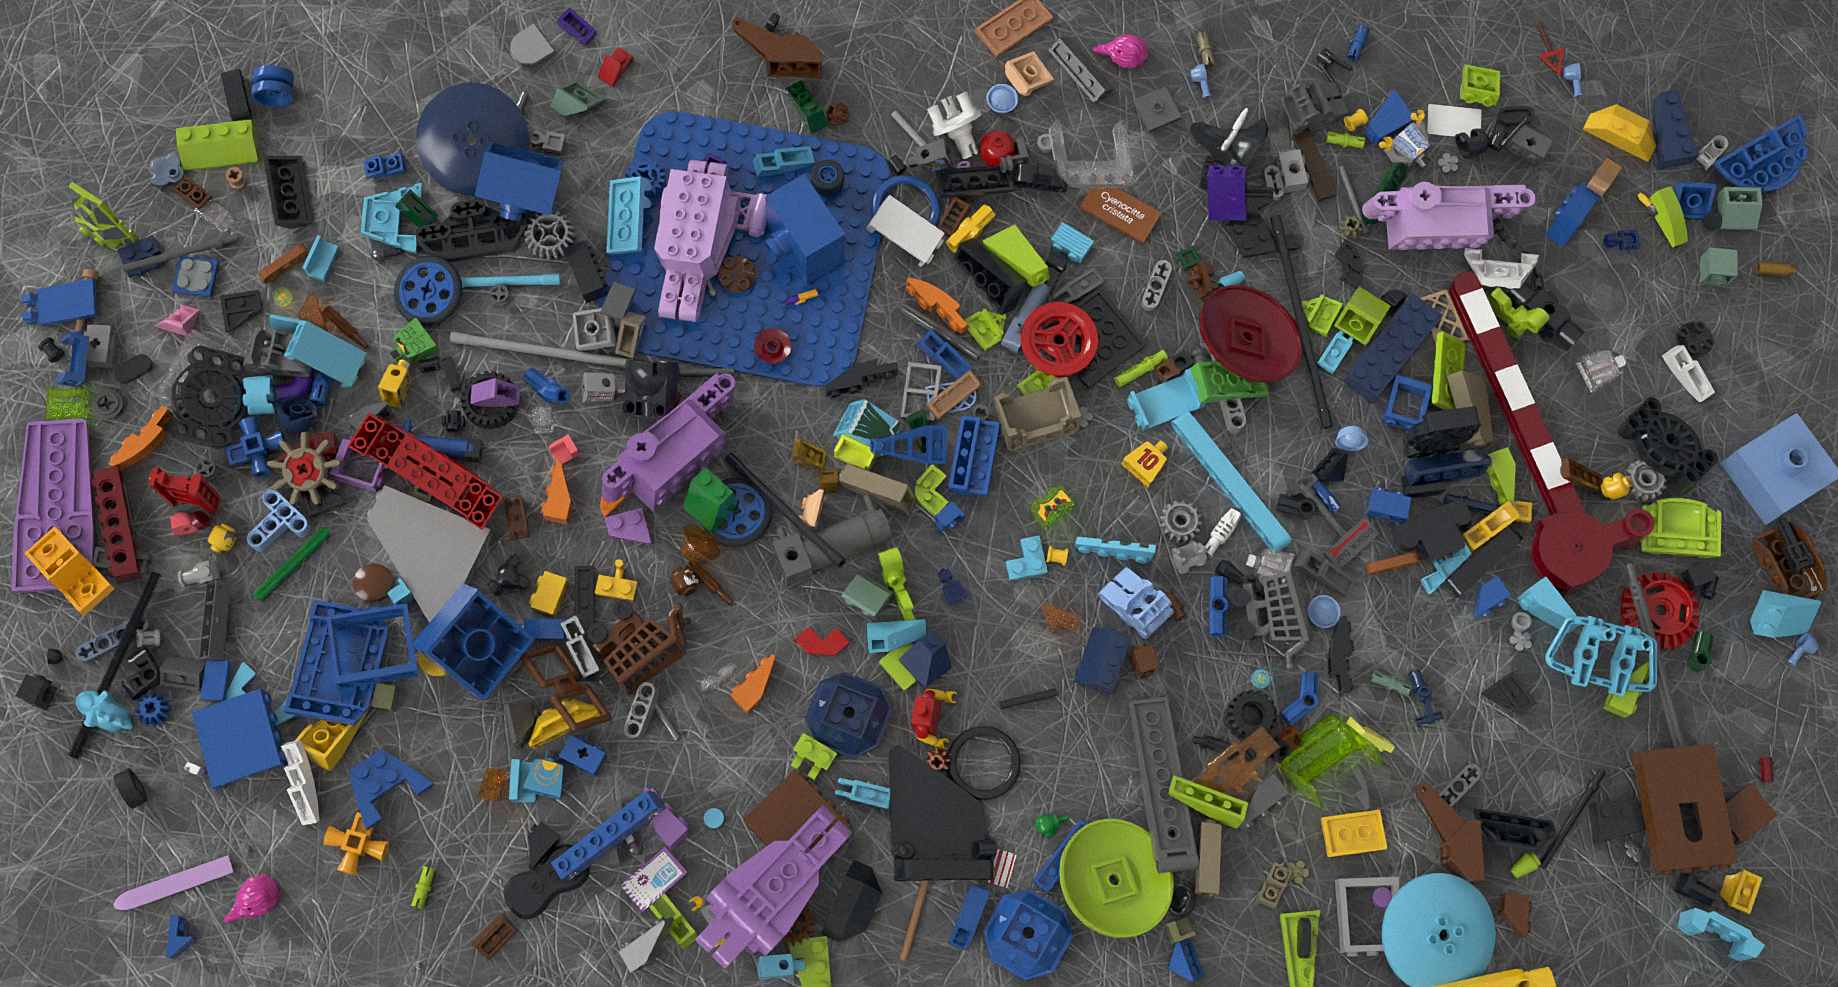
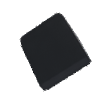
M438 357L423 359L418 363L419 369L423 374L441 369Z

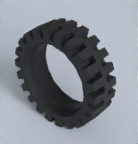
M484 371V374H476L477 377L475 378L472 376L470 382H466L465 389H462L461 396L462 408L467 418L474 425H479L484 429L485 427L488 429L496 427L497 429L501 428L500 425L502 424L504 426L508 424L507 421H511L513 415L517 414L519 405L507 406L501 414L494 417H484L479 415L473 409L472 404H470L472 385L490 379L514 383L510 378L505 377L500 372L497 374L496 371H491V373Z

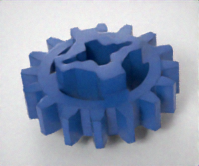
M641 158L640 163L635 160L634 166H628L629 171H625V176L627 178L633 176L646 178L651 183L652 189L644 191V195L649 198L651 193L656 196V190L662 191L660 185H665L663 167H658L657 161L652 164L650 158L647 162H644V159ZM655 173L657 174V181L654 178Z

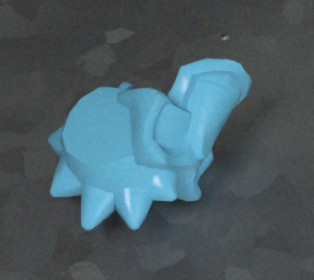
M104 690L99 695L95 691H84L77 696L76 706L83 715H86L84 725L88 727L98 726L115 733L122 729H132L133 722L130 718V711L122 704L116 702L109 692Z

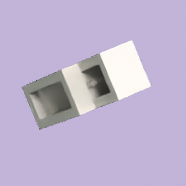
M1684 345L1675 346L1662 355L1676 378L1698 402H1702L1715 393L1698 361L1692 360Z

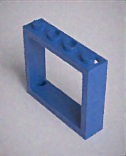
M394 603L387 607L374 606L369 610L355 609L351 613L345 614L336 612L337 615L326 616L335 681L338 690L418 676L415 650L411 645L413 637L407 603L398 605ZM403 617L410 664L342 675L336 627Z

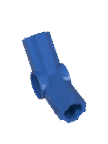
M534 367L528 369L524 374L522 380L536 390L538 395L546 402L551 403L553 401L558 404H566L570 400V391L567 388L560 386L552 378L548 379Z
M1311 671L1301 672L1299 698L1280 713L1282 719L1289 726L1295 724L1317 706L1319 673ZM1304 698H1309L1312 701V706H1307L1304 703Z

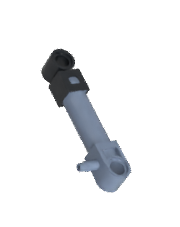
M1054 252L1050 253L1045 262L1048 266L1050 279L1032 288L1017 317L1013 319L1003 337L1002 346L1015 353L1020 351L1022 347L1020 344L1021 331L1025 320L1035 309L1044 305L1049 294L1052 293L1059 277L1062 275L1068 259Z

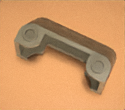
M1067 377L1054 378L1051 380L1048 389L1013 398L1011 394L1001 393L994 397L1000 425L1009 451H1016L1075 434L1080 429L1082 416Z

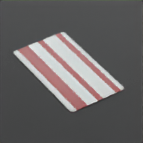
M998 849L994 860L995 879L988 882L1007 888L1017 855Z

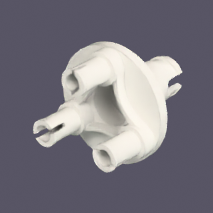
M967 91L956 96L963 110L962 113L960 110H957L952 96L947 97L950 105H948L946 98L941 100L947 112V119H943L938 104L927 109L933 122L934 130L932 132L934 136L947 133L949 138L955 141L963 159L978 153V148H976V143L971 134V121L981 116L980 110H976L975 106L973 107Z

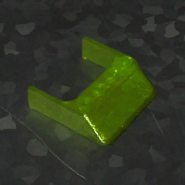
M1328 715L1301 733V745L1281 763L1276 762L1291 784L1320 809L1324 807L1319 792L1309 783L1346 756L1360 751L1380 766L1384 764L1378 748L1335 715Z

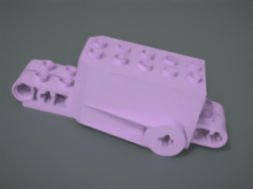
M690 160L687 171L670 170L668 185L664 188L662 194L660 223L654 246L659 260L666 270L659 303V317L677 319L679 315V320L697 322L700 317L707 280L718 273L740 215L741 200L739 196H733L727 180V164L710 162L708 167V162Z
M1420 182L1414 187L1400 188V191L1377 193L1364 203L1362 212L1369 219H1378L1381 222L1387 221L1389 250L1479 248L1494 237L1493 218H1496V216H1502L1505 219L1513 218L1514 215L1521 213L1534 204L1535 194L1530 189H1526L1525 185L1434 186L1430 182Z

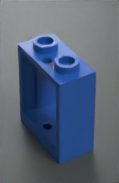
M1396 374L1391 382L1381 421L1386 422L1389 426H1399L1409 431L1413 425L1423 421L1422 416L1426 413L1433 385ZM1397 389L1423 397L1417 420L1391 413Z

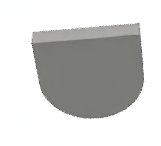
M535 24L516 34L510 45L512 56L519 64L534 66L555 54Z

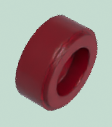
M197 510L190 516L191 523L200 530H205L210 525L209 517L202 511Z

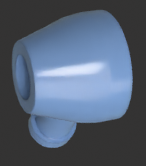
M1574 63L1564 68V79L1573 81L1574 97L1578 98L1583 96L1580 81L1581 70L1580 64Z
M1200 64L1191 69L1190 73L1192 82L1201 83L1203 99L1212 97V94L1209 90L1205 66Z
M1806 632L1798 639L1796 643L1797 649L1787 662L1796 667L1804 652L1813 654L1817 651L1819 644L1812 634Z

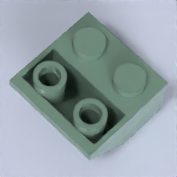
M1724 187L1717 195L1718 213L1722 217L1720 230H1757L1762 209L1761 188Z
M860 572L843 592L842 597L845 598L847 604L851 606L856 605L861 608L863 614L875 617L884 610L894 592Z

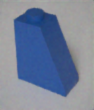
M1396 90L1390 93L1366 130L1367 138L1375 146L1380 142H1384V137H1393L1414 122L1410 117L1411 111Z
M970 886L949 939V944L967 951L988 899L989 891L979 886Z

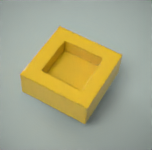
M1514 501L1513 507L1520 514V517L1514 521L1530 523L1532 519V503Z

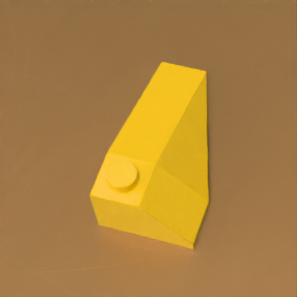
M367 712L355 726L320 720L313 726L310 724L295 741L301 740L307 758L314 764L331 772L343 757Z

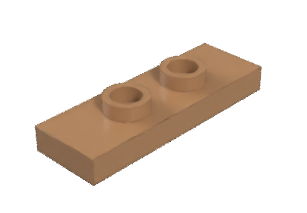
M969 370L926 404V406L938 420L982 384Z

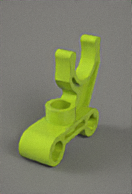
M1499 287L1491 293V296L1497 302L1487 292H1484L1494 315L1508 324L1506 327L1507 332L1516 339L1520 338L1527 329L1537 333L1550 319L1548 313L1541 308L1528 311L1522 305L1514 309L1510 298Z
M894 547L878 553L883 570L881 572L883 582L886 588L892 587L904 621L915 620L911 611L914 609V606L903 586L906 578L898 548Z

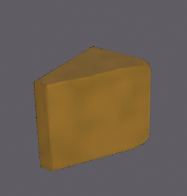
M819 470V490H824V493H838V470Z

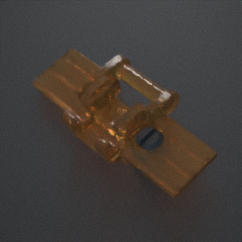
M1260 726L1240 744L1233 740L1227 749L1212 761L1209 760L1207 764L1210 769L1197 778L1194 783L1221 793L1233 787L1239 794L1243 790L1241 786L1251 777L1256 780L1259 777L1254 768L1276 751L1279 745ZM1238 750L1240 753L1221 770L1217 768V766ZM1214 776H1222L1224 781L1221 784H1216L1213 782Z

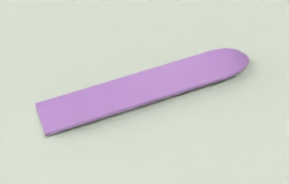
M227 855L129 890L115 900L114 908L118 910L134 909L232 874L234 871L230 857Z

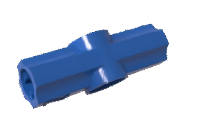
M1223 576L1210 577L1209 635L1226 636L1228 608L1227 578ZM1214 603H1220L1223 609L1217 610L1214 607Z

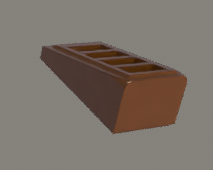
M953 197L937 228L951 237L957 231L971 205L957 197ZM955 204L963 208V211L961 212L954 208ZM953 211L959 214V218L950 214V212ZM947 217H950L951 219H953V220H955V221H957V222H956L955 224H953L952 222H950V221H948V220H946V219H947ZM946 223L947 225L953 227V229L949 230L945 228L943 224Z

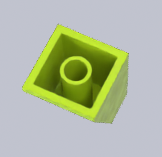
M1358 287L1334 326L1366 345L1391 306L1368 291Z

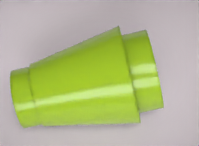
M1531 851L1528 854L1525 853L1510 871L1518 879L1537 870L1541 862Z

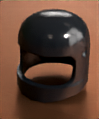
M1472 129L1470 137L1465 132L1455 135L1456 145L1465 159L1480 155L1489 147L1488 135L1482 129ZM1463 137L1466 141L1462 142L1460 138Z

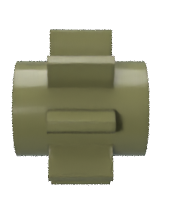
M1346 215L1345 221H1340L1339 225L1343 227L1339 232H1343L1345 238L1348 236L1355 238L1357 233L1362 231V228L1358 227L1362 221H1358L1356 215L1354 217Z

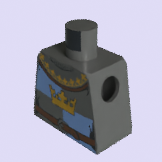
M944 139L916 148L917 155L908 157L910 168L920 166L924 172L954 167L951 150Z

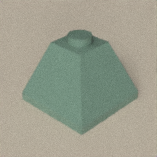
M574 80L557 88L550 107L555 109L558 114L567 116L603 103L605 98L579 81Z

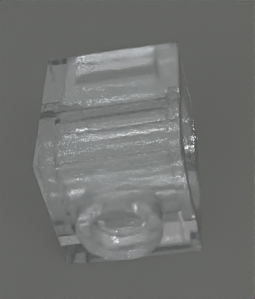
M551 407L531 408L532 426L535 434L554 432Z

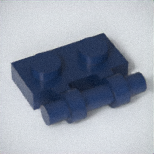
M153 235L117 250L123 264L162 254ZM165 261L130 270L126 273L129 278L135 275L138 277L143 275L142 272L159 268V265L164 264Z

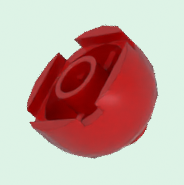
M993 130L986 133L979 145V156L987 166H1000L1001 156L1004 158L1007 155L1014 156L1016 151L1013 138L1007 132L1001 130Z

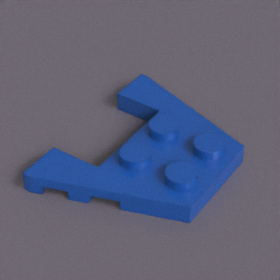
M384 749L379 750L348 771L366 831L382 821L381 816L371 803L396 786L407 781L417 796L433 786L430 780Z

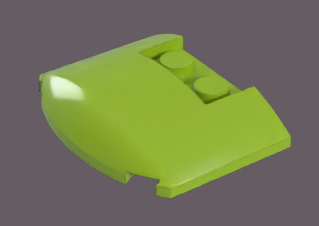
M1684 498L1662 499L1649 506L1645 505L1642 509L1648 511L1653 516L1655 525L1653 531L1641 542V551L1656 555L1671 554L1698 556V558L1720 557L1721 511L1717 509V512L1707 507L1708 504Z

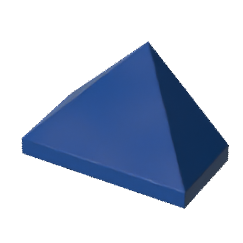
M1191 939L1177 942L1168 969L1190 982L1205 977Z

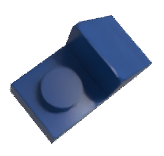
M171 915L166 951V957L176 959L198 940L195 937H182V934L186 931L184 917Z

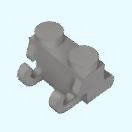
M1191 540L1188 542V545L1171 550L1173 554L1172 560L1180 574L1187 573L1191 566H1201L1207 562V550L1200 542L1196 543Z

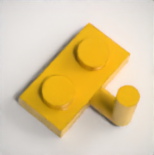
M618 559L615 561L617 568L615 577L598 576L595 595L634 602L638 583L637 581L622 579L625 567L623 561Z

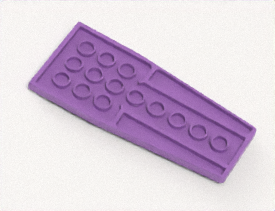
M85 419L33 421L27 424L13 534V593L58 590L25 555V552L54 526L92 563L95 552V517L89 424Z

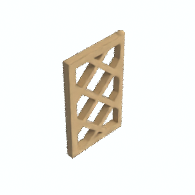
M1447 289L1421 297L1423 301L1433 302V308H1435L1436 304L1446 308L1438 328L1434 327L1431 331L1435 343L1437 341V333L1444 332L1440 330L1443 322L1453 325L1449 335L1453 336L1457 327L1461 329L1464 337H1453L1460 341L1469 340ZM1445 294L1449 302L1448 305L1439 302V296ZM1448 310L1453 311L1456 322L1445 318Z

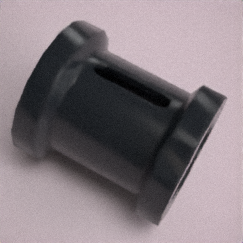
M52 337L44 339L38 345V349L44 351L51 363L59 361L64 356V351L55 345V340Z

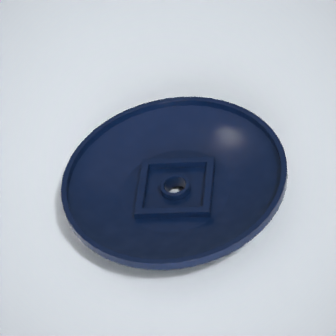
M461 83L444 89L426 105L417 126V149L425 169L440 185L463 195L475 196L484 153L490 141L529 150V131L521 110L508 95L486 84ZM469 134H474L477 138L476 143L473 145L467 142Z

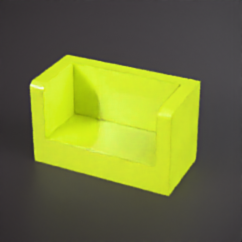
M843 434L834 449L835 458L866 471H870L877 454L871 453L869 446Z

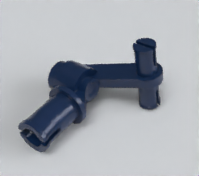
M1415 669L1416 674L1414 670L1410 671L1408 675L1414 686L1413 692L1417 693V700L1424 704L1425 716L1414 718L1416 726L1426 723L1430 725L1434 721L1443 720L1441 711L1431 714L1430 701L1432 699V690L1424 682L1421 671Z

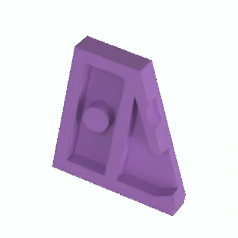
M642 508L605 517L610 538L625 539L630 542L636 541L651 545Z

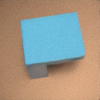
M401 578L397 580L400 584L387 592L393 603H397V605L409 604L415 600Z

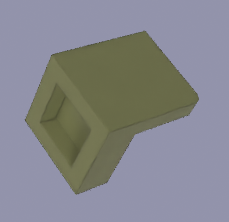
M376 683L372 707L395 712L399 689L394 685Z
M1188 918L1165 925L1171 944L1197 935L1196 931L1193 932Z

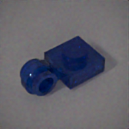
M1620 230L1617 232L1618 237L1615 234H1607L1603 239V244L1606 248L1616 247L1617 243H1619L1620 250L1640 248L1638 230Z
M948 568L941 569L938 577L942 584L945 582L947 584L941 590L949 606L966 599L967 595L960 581L951 582L953 576Z

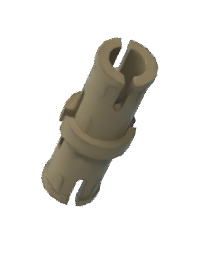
M1203 31V37L1201 32L1196 37L1206 69H1209V62L1211 68L1216 66L1208 33Z

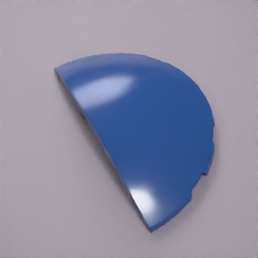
M1801 114L1714 162V165L1728 181H1731L1738 187L1761 188L1762 192H1767L1785 186L1800 172L1799 168L1807 156L1808 148L1805 147L1807 130Z

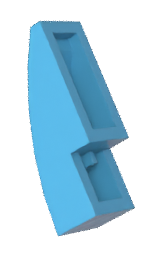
M810 146L776 149L774 153L757 154L753 160L757 178L795 171L815 163Z

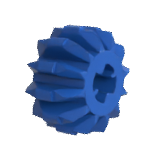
M150 692L149 698L146 695H142L144 701H137L140 707L134 710L136 713H139L137 719L139 721L143 720L144 725L147 726L150 723L152 727H155L157 722L160 724L164 723L163 717L169 718V715L165 713L171 710V707L167 706L169 700L163 699L162 694L155 695V693ZM152 707L156 708L154 712L150 711Z

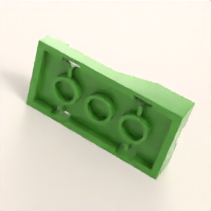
M1218 361L1198 362L1190 368L1193 380L1197 382V395L1200 403H1212L1237 398L1265 397L1269 394L1266 383L1254 382L1237 376Z

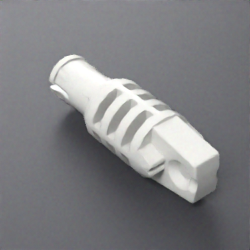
M1231 508L1221 518L1211 532L1210 540L1205 545L1206 555L1208 554L1209 557H1212L1220 544H1225L1226 540L1235 530L1241 518V513Z

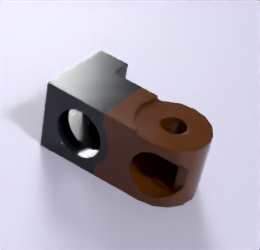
M1185 350L1160 364L1155 371L1162 383H1165L1175 376L1177 377L1184 373L1185 370L1190 369L1193 363Z
M1287 726L1283 728L1281 734H1278L1272 740L1266 739L1262 745L1267 757L1281 763L1301 745L1302 741L1295 726Z

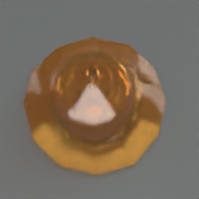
M693 524L683 526L682 534L684 539L681 543L680 551L685 558L697 563L703 559L714 560L719 557L720 550L716 543L700 527Z

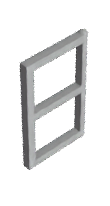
M908 362L900 418L911 415L905 414L908 392L934 395L933 399L938 396L942 366ZM911 367L937 370L934 391L909 388ZM932 412L931 416H927L928 421H934L935 419Z

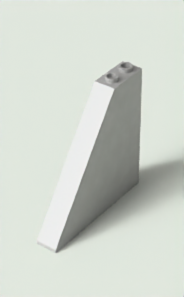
M384 485L383 489H380L376 495L377 501L374 507H371L367 513V520L430 623L462 583L469 585L493 533L489 528L484 527L481 530L465 520V518Z

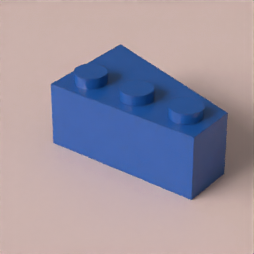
M1584 181L1579 187L1574 186L1569 193L1572 197L1567 196L1562 203L1564 208L1560 206L1554 215L1557 218L1544 234L1561 247L1566 244L1599 198L1598 194L1586 187L1587 183Z

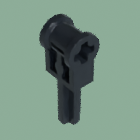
M1781 518L1775 523L1787 546L1782 551L1787 559L1790 570L1796 574L1801 569L1814 567L1813 556L1808 551L1804 541L1797 542L1787 519Z

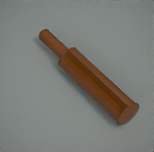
M331 305L323 310L322 314L332 321L350 339L356 340L364 349L368 347V344L357 334V330L335 311Z
M694 559L687 564L686 568H690L695 576L713 594L717 593L729 605L733 603V600L720 589L721 585Z

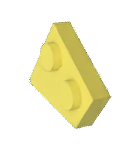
M1351 716L1346 723L1359 735L1357 738L1366 744L1371 742L1372 746L1381 752L1386 750L1392 753L1395 746L1388 739L1369 727L1360 725Z

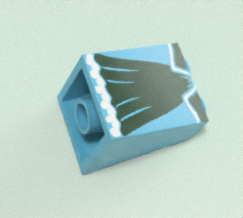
M863 399L848 405L833 436L840 439L843 434L870 447L872 438H884L898 434L901 422ZM880 453L877 454L876 457L884 456L886 454Z

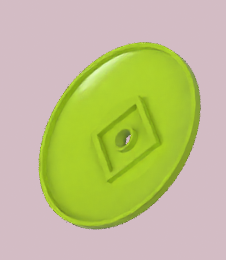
M1097 820L1078 830L1064 848L1059 870L1062 892L1070 909L1087 927L1108 937L1131 938L1151 930L1163 919L1172 901L1174 888L1173 873L1158 874L1150 834L1146 830L1125 820ZM1110 875L1116 877L1117 885L1110 883Z

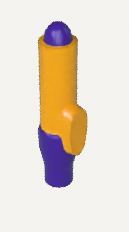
M813 289L793 295L784 300L785 304L798 305L804 303L807 299L818 296L820 290Z

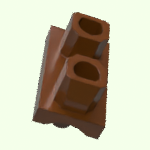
M1200 260L1196 266L1192 267V271H1190L1191 277L1187 278V283L1193 285L1194 289H1197L1199 299L1205 298L1219 289L1218 283L1210 281L1209 278L1214 275L1213 265L1206 264L1205 260Z

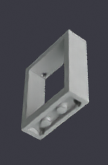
M1399 877L1345 878L1335 880L1340 953H1347V957H1357L1359 953L1366 952L1367 956H1379V952H1384L1383 945L1350 946L1346 888L1391 887V896L1393 898L1400 889Z

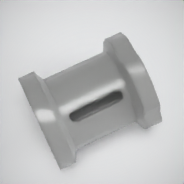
M154 629V631L137 630V647H142V645L159 646V629Z

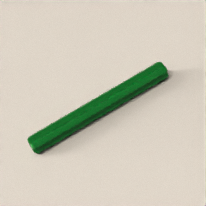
M321 527L253 595L259 601L265 599L330 536V532L325 527Z

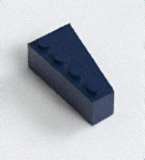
M1678 89L1661 92L1653 101L1654 124H1656L1655 139H1657L1656 156H1658L1657 170L1692 164L1699 156Z

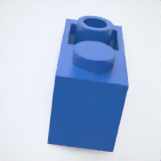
M1498 576L1477 589L1473 611L1474 618L1480 615L1484 618L1492 612L1491 608L1494 606L1500 608L1508 602L1506 599L1511 594Z

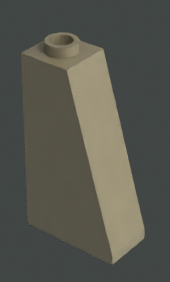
M1463 370L1447 375L1456 409L1476 406L1478 409L1481 427L1466 443L1475 445L1476 448L1485 447L1487 443L1493 442L1485 377Z
M849 464L846 465L839 476V481L845 489L861 496L869 494L873 501L907 516L910 515L917 500L907 484Z
M1205 820L1199 824L1197 841L1199 868L1195 869L1193 888L1197 897L1214 898L1219 894L1222 824H1216L1215 820Z

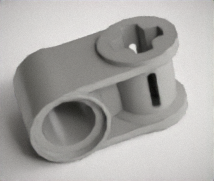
M1716 136L1698 152L1699 156L1696 159L1705 166V170L1709 169L1727 149L1728 140L1724 136Z

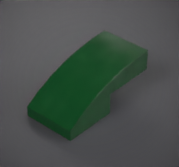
M923 409L905 417L911 430L930 425ZM926 437L915 438L921 452L925 453Z

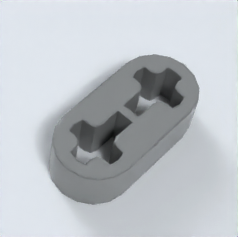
M1270 165L1263 173L1265 187L1274 188L1275 186L1276 191H1279L1278 195L1274 192L1271 198L1273 201H1277L1284 194V185L1280 169ZM1269 172L1276 174L1273 179L1274 181H1272V176L1268 175Z

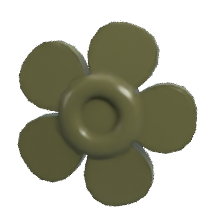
M1298 861L1296 866L1293 862L1287 865V868L1293 871L1289 880L1295 878L1297 884L1303 883V877L1309 876V870L1303 869L1305 866L1303 861Z

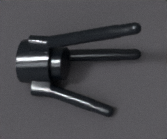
M1324 48L1316 58L1319 61L1317 66L1323 70L1330 82L1334 81V79L1326 69V65L1330 67L1336 61L1349 70L1353 69L1351 65L1336 57L1327 48Z
M1498 108L1491 132L1488 135L1490 140L1489 148L1500 152L1502 147H1506L1512 137L1525 125L1529 117H1526L1506 138L1505 136L1511 128L1510 126H1507L1502 134L1498 132L1494 134L1502 110Z

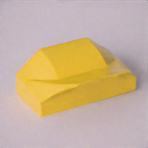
M1741 870L1737 874L1726 875L1719 895L1728 902L1729 907L1749 915L1762 877L1746 870Z

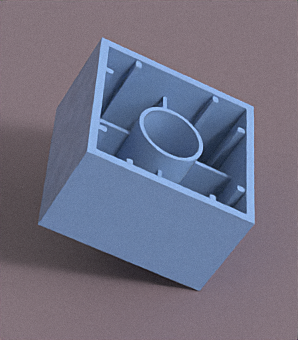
M1797 413L1741 447L1720 463L1765 525L1838 479L1837 466Z

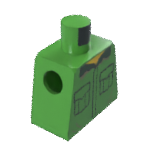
M414 318L394 336L393 339L398 347L389 352L395 362L405 356L409 363L413 364L439 352V350L417 318Z

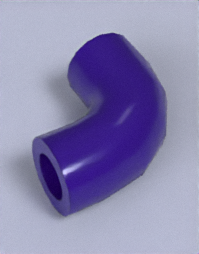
M312 367L310 377L294 376L293 381L288 384L275 385L277 403L280 404L282 400L290 397H299L301 399L306 395L313 384L314 368Z

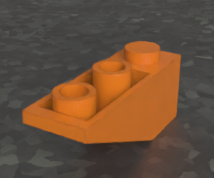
M556 461V466H552L550 473L552 478L551 485L548 484L546 489L547 502L543 503L541 513L544 514L543 516L546 521L568 525L573 506L561 461Z
M773 654L770 657L765 656L759 663L760 667L756 671L751 670L745 676L746 680L742 684L738 683L731 690V699L747 715L762 702L776 661Z

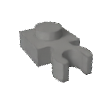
M539 131L533 132L534 137H539V140H531L532 146L539 147L543 145V151L562 154L566 139L564 134L547 131L545 136Z

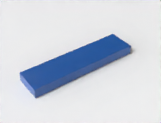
M1082 819L1077 822L1032 881L1046 894H1049L1060 879V861L1068 841L1078 830L1087 825Z

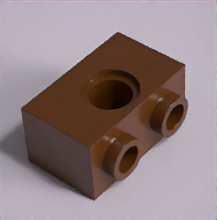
M1142 644L1136 646V650H1133L1129 657L1135 680L1155 675L1159 669V664L1153 645L1147 646Z

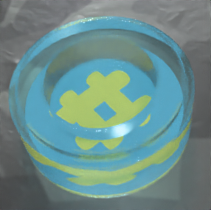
M1259 668L1253 672L1251 682L1256 688H1266L1271 682V674L1268 670Z

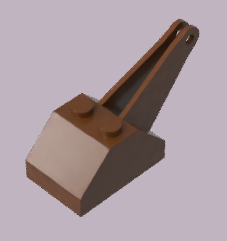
M737 17L732 20V30L766 61L767 77L822 79V52L805 35L791 33L781 37L742 18Z
M1427 783L1418 784L1415 787V794L1442 842L1440 848H1438V859L1441 860V865L1451 875L1460 877L1472 885L1484 881L1480 820L1465 821Z

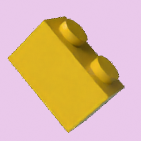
M544 571L543 576L540 575L538 578L536 594L533 593L530 598L529 604L534 612L555 619L569 584L567 578Z

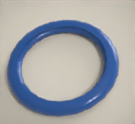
M896 176L884 181L877 188L872 200L873 216H875L880 208L882 198L890 188L900 184H909L920 188L926 193L932 206L931 218L928 222L935 227L937 226L941 215L940 202L933 188L925 181L913 176Z

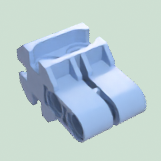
M1127 567L1113 578L1114 582L1110 581L1098 593L1101 600L1119 614L1127 626L1130 628L1133 626L1137 634L1145 639L1174 613L1171 608V601L1161 590L1156 591L1150 581L1142 580Z

